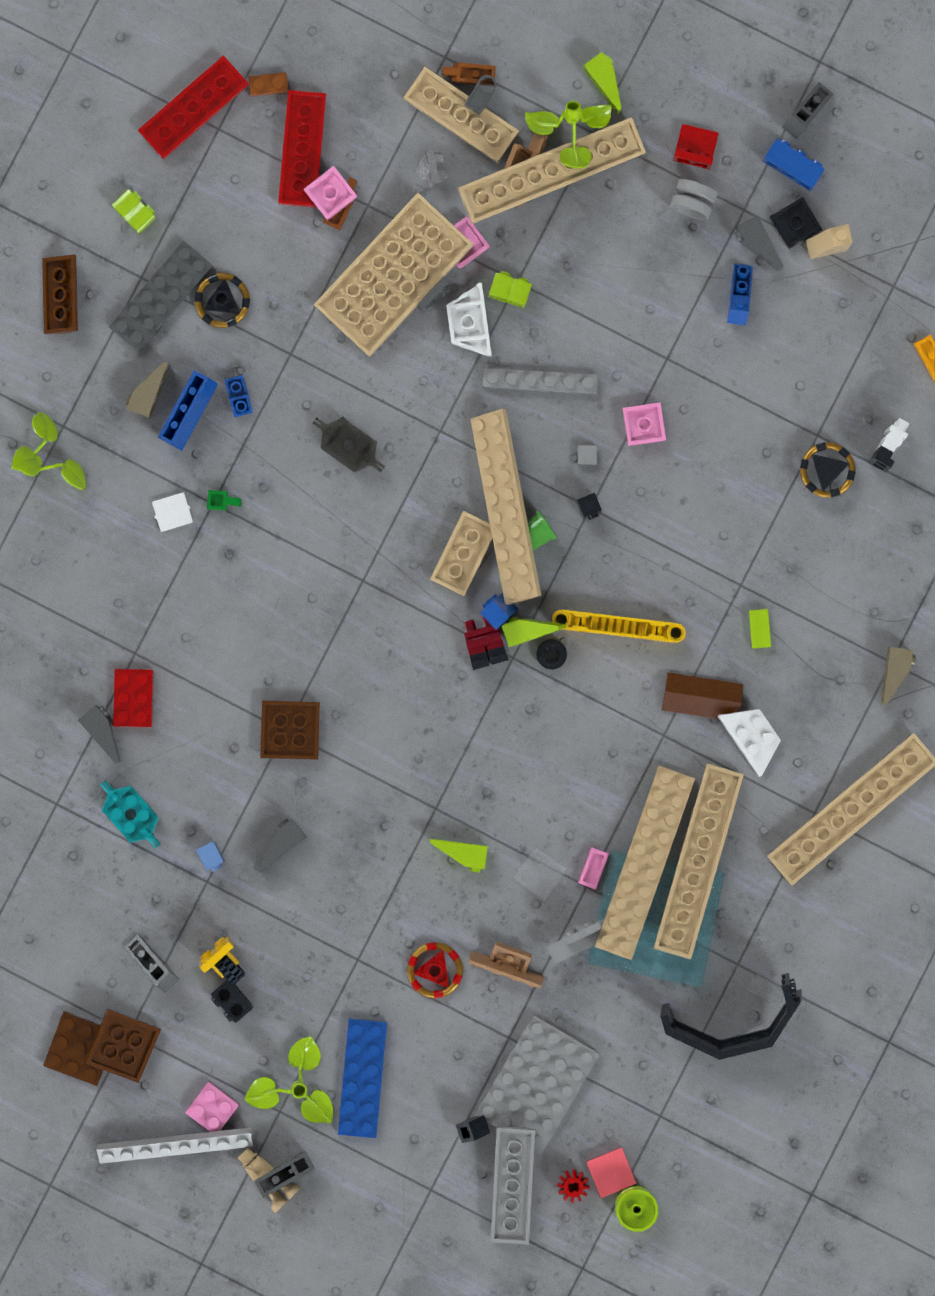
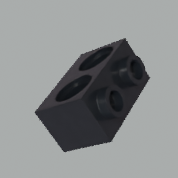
M228 980L211 993L213 996L211 998L212 1002L217 1007L221 1006L225 1012L223 1014L230 1022L234 1021L237 1023L254 1008L253 1004L236 984L233 985ZM222 989L229 991V999H222L220 997ZM234 1004L241 1005L242 1013L235 1014L232 1011V1006Z

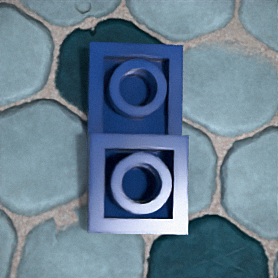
M243 374L224 379L234 418L253 413Z

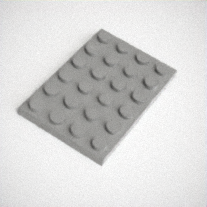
M533 1014L476 1111L475 1116L484 1115L486 1122L496 1128L497 1126L536 1129L534 1151L542 1154L600 1054Z

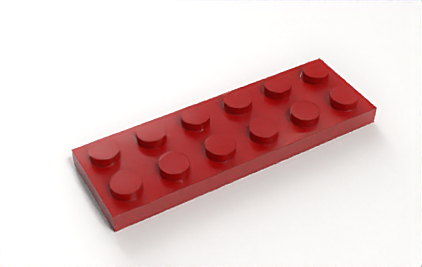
M223 55L139 128L138 132L164 160L248 87L249 83Z
M288 90L279 205L317 208L304 191V188L319 178L326 93Z

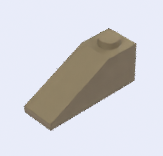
M164 361L133 391L132 395H128L125 404L128 406V411L151 419L170 366L168 362Z
M888 647L880 705L888 704L911 670V666L915 665L916 655L913 654V650Z

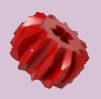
M576 1169L572 1170V1175L569 1174L568 1170L565 1171L566 1178L561 1175L559 1176V1179L564 1183H557V1187L562 1188L558 1191L559 1195L565 1193L563 1197L565 1201L570 1196L571 1203H574V1197H577L579 1202L582 1201L580 1194L585 1197L588 1195L583 1189H590V1186L585 1184L589 1181L588 1178L581 1179L583 1177L582 1171L576 1176ZM575 1182H577L576 1185L578 1188H573L572 1190H570L569 1183L574 1184Z

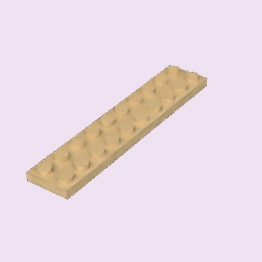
M632 117L576 140L577 148L587 147L592 155L590 164L585 168H571L565 166L560 161V152L565 148H573L572 141L458 187V192L471 224L645 154L646 151Z
M499 409L471 418L470 420L504 601L506 605L541 596L507 411L506 409Z
M912 733L770 852L767 858L791 886L794 885L935 766V757L915 733Z
M706 764L653 949L691 960L744 774Z
M658 766L604 918L602 929L598 935L595 944L596 948L632 960L695 778Z

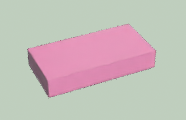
M591 847L578 883L596 890L609 853Z

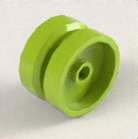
M639 1185L630 1186L623 1189L617 1195L615 1213L623 1227L633 1232H641L649 1229L656 1222L658 1204L653 1194L647 1188ZM635 1206H639V1207H640V1210H637V1209H636L635 1212H634V1211H633V1208H634Z

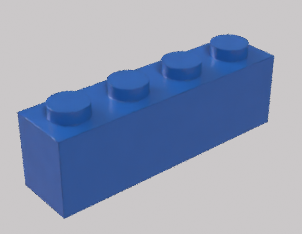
M194 370L158 438L183 451L218 383Z

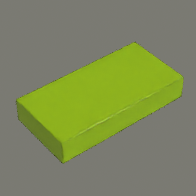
M768 609L749 610L751 649L771 647Z

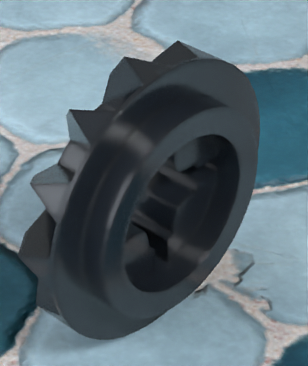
M548 639L539 645L536 657L542 667L554 670L560 668L565 663L567 650L562 642L556 639ZM547 647L551 651H556L557 649L559 650L555 654L557 661L553 660L552 658H547L546 660L544 659L548 655V650L546 649Z

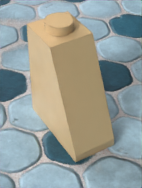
M849 224L829 228L806 240L810 259L847 251L853 243Z

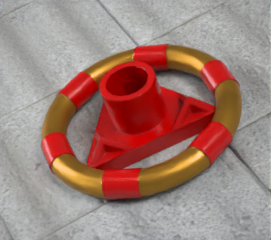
M431 942L420 946L412 953L407 965V975L410 984L419 994L428 998H442L451 994L459 986L463 977V965L460 956L452 947L440 942ZM436 949L441 950L414 972L418 957L422 953ZM444 951L448 953L456 966V973L450 985ZM415 975L447 988L436 991L427 990L421 986Z

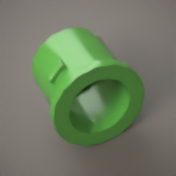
M540 510L536 512V516L530 517L527 521L533 551L548 543L551 539L554 541L558 539Z

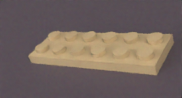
M424 67L403 100L498 163L518 135L519 130L487 108H484L481 115L466 108L464 104L469 96Z

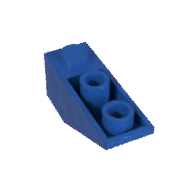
M734 264L727 323L746 325L753 266Z

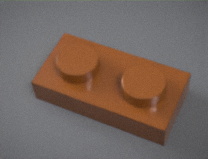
M286 72L248 76L251 97L288 93Z

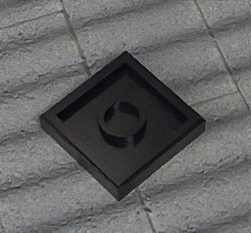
M803 197L770 216L771 221L788 249L822 231L820 224Z

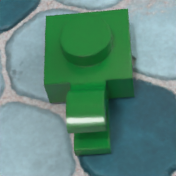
M208 490L207 510L227 511V505L241 507L242 499L228 497L227 491Z

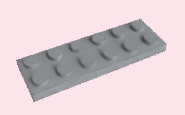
M497 1126L490 1242L529 1245L536 1131L534 1128Z

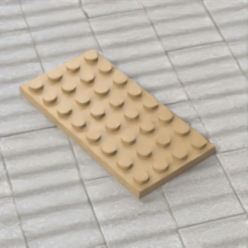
M417 193L316 301L314 306L370 357L418 306V303L465 256L474 244Z

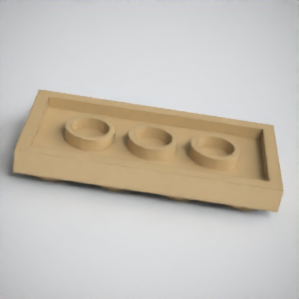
M463 511L430 580L465 596L493 539L490 523Z

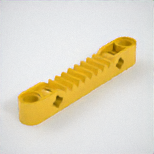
M558 610L551 619L552 622L557 623V615H564L567 621L565 623L566 628L562 630L668 643H678L686 635L685 628L678 623ZM673 628L680 630L681 635L677 639L670 635Z

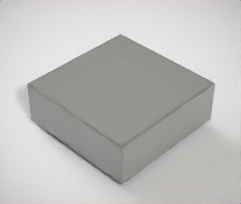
M578 445V465H597V445Z

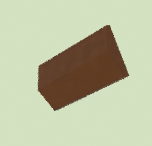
M76 255L42 258L44 334L78 331Z
M667 672L662 710L719 719L717 716L720 714L740 712L743 684Z

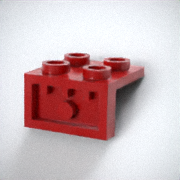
M682 124L673 161L710 170L719 133Z

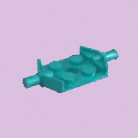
M104 780L100 786L107 793V798L103 805L102 813L104 812L129 843L146 839L156 849L161 844L153 833L159 820L157 814L132 786L115 789ZM128 809L136 811L135 819L130 820L126 817Z

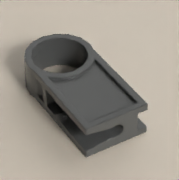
M489 75L482 76L464 104L465 107L481 115L496 91V80ZM485 79H489L494 83V89L490 92H484L480 88V83Z

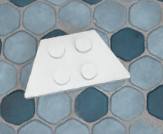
M478 283L474 288L446 305L451 344L490 357L492 354L482 283Z
M753 709L718 715L717 717L758 777H761L781 741L761 710Z

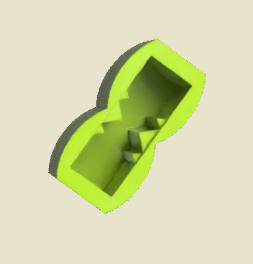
M128 189L112 204V207L140 234L156 219L153 215L155 211L148 204L144 206L140 202L142 198L136 191L131 192Z
M504 271L495 273L488 297L525 308L532 286L529 280L523 277L514 279L510 277L511 274Z

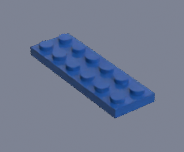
M349 1018L338 1135L376 1138L387 1022Z

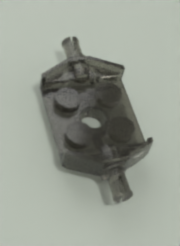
M318 417L315 419L313 424L323 432L321 449L354 473L369 466L374 467L380 473L383 471L385 466L375 458L376 440L351 424L344 417L329 424L324 423ZM346 441L354 442L355 447L352 451L344 449Z

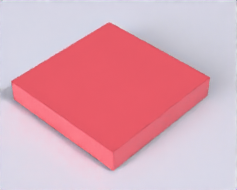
M622 1147L586 1161L601 1198L637 1184Z

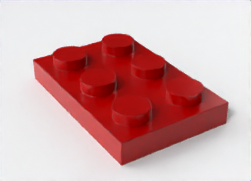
M114 669L113 727H152L154 670Z

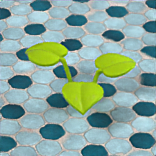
M569 101L566 103V108L562 111L559 120L552 112L540 111L534 113L525 112V121L534 133L548 135L553 133L554 128L560 126L565 117L566 121L572 124L573 148L563 149L560 152V161L565 166L582 169L590 164L592 155L587 147H576V123L581 120L582 123L586 122L587 126L591 128L607 126L611 118L612 104L581 109L579 102Z
M37 412L32 418V427L34 432L43 438V442L34 452L27 446L19 447L13 456L11 469L18 470L28 476H36L42 470L62 467L61 475L65 481L77 489L84 490L86 488L85 474L83 468L76 461L68 459L65 461V464L58 463L41 466L42 460L36 454L47 443V440L51 442L56 441L58 431L55 423L48 415L43 412Z
M311 1036L304 1037L298 1040L289 1051V1064L292 1067H299V1079L291 1084L290 1089H276V1084L272 1079L260 1077L251 1084L244 1097L245 1101L253 1107L269 1109L279 1102L277 1092L292 1093L295 1098H307L301 1104V1113L306 1120L313 1123H331L333 1119V1106L329 1096L321 1090H315L310 1096L307 1095V1087L302 1082V1068L312 1070L320 1062V1050Z

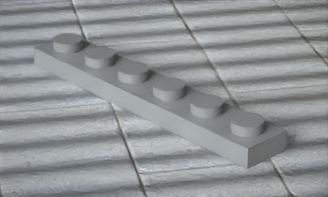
M484 368L482 388L597 395L598 375Z

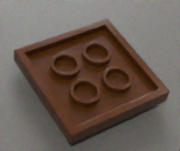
M262 701L260 758L318 760L320 702Z
M107 1008L85 1063L139 1083L161 1029Z
M63 1011L43 1066L98 1086L104 1070L86 1064L85 1059L100 1024Z

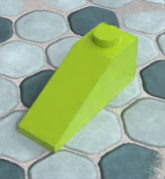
M601 52L583 66V70L607 102L612 104V108L618 115L622 108L614 66L612 65L614 62L608 54L604 55Z
M518 616L508 619V623L502 625L509 647L566 628L565 624L530 618L519 619Z
M430 839L432 845L463 866L469 867V871L481 872V869H485L488 846Z

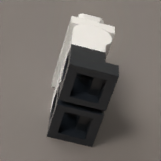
M899 418L895 421L894 425L886 429L884 432L885 437L881 440L869 464L883 472H887L892 467L895 461L890 458L895 449L907 438L908 433L905 431L909 426L908 422Z

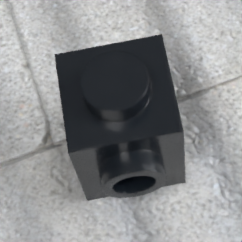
M595 492L576 501L583 519L588 518V520L599 517L598 513L602 509Z
M484 1115L471 1117L456 1124L462 1143L475 1141L490 1134Z

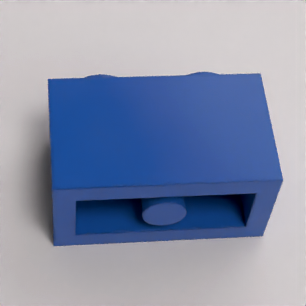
M503 593L499 596L495 594L482 605L484 609L480 614L497 629L518 610V607L514 603L506 605Z

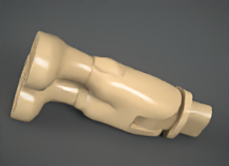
M249 1147L238 1157L243 1164L242 1167H245L246 1172L253 1181L274 1169L270 1163L260 1157L257 1152L253 1153ZM289 1183L280 1189L290 1199L301 1187L297 1183ZM278 1191L268 1195L272 1200L271 1209L274 1213L288 1201Z

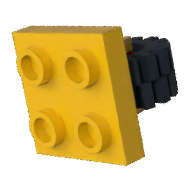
M229 936L226 938L221 937L214 944L215 947L212 951L207 950L200 956V969L206 973L212 967L221 978L226 977L231 984L235 985L246 974L240 967L239 960L230 951L234 947L233 940Z

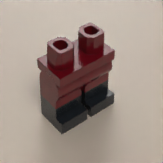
M481 617L484 627L476 629L474 619L464 622V637L473 670L490 666L485 651L486 647L492 665L509 660L499 629H495L484 617Z

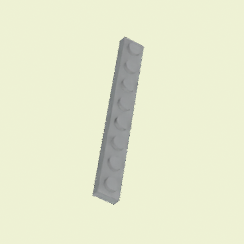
M251 1128L97 1144L99 1163L102 1164L253 1147Z

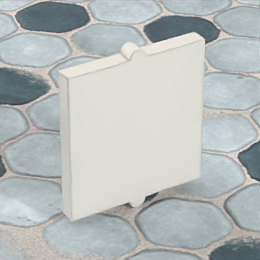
M184 492L152 502L156 514L154 518L157 519L161 532L193 523L189 510L191 507L187 504Z

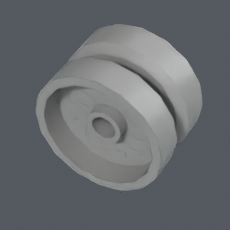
M679 179L676 187L679 195H673L670 207L683 215L699 220H709L712 208L709 205L715 203L718 193L704 184L692 180Z

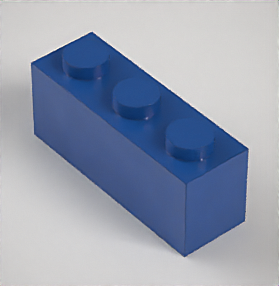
M783 139L775 140L762 161L810 192L825 170L819 161L808 159L803 151L799 149L794 150Z

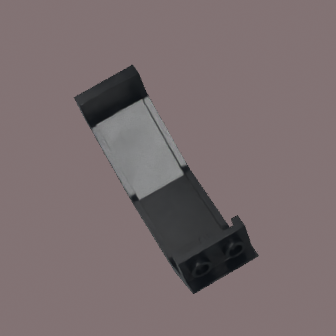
M789 973L781 975V987L786 1002L771 1025L766 1029L726 1039H717L677 1021L673 1017L670 1003L662 1004L660 1017L666 1035L721 1060L773 1047L801 1003L802 989L797 990L794 978L790 979Z

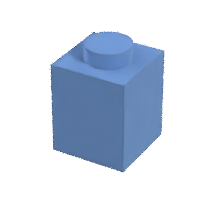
M215 841L196 850L206 871L211 869L213 872L221 868V863L225 862Z

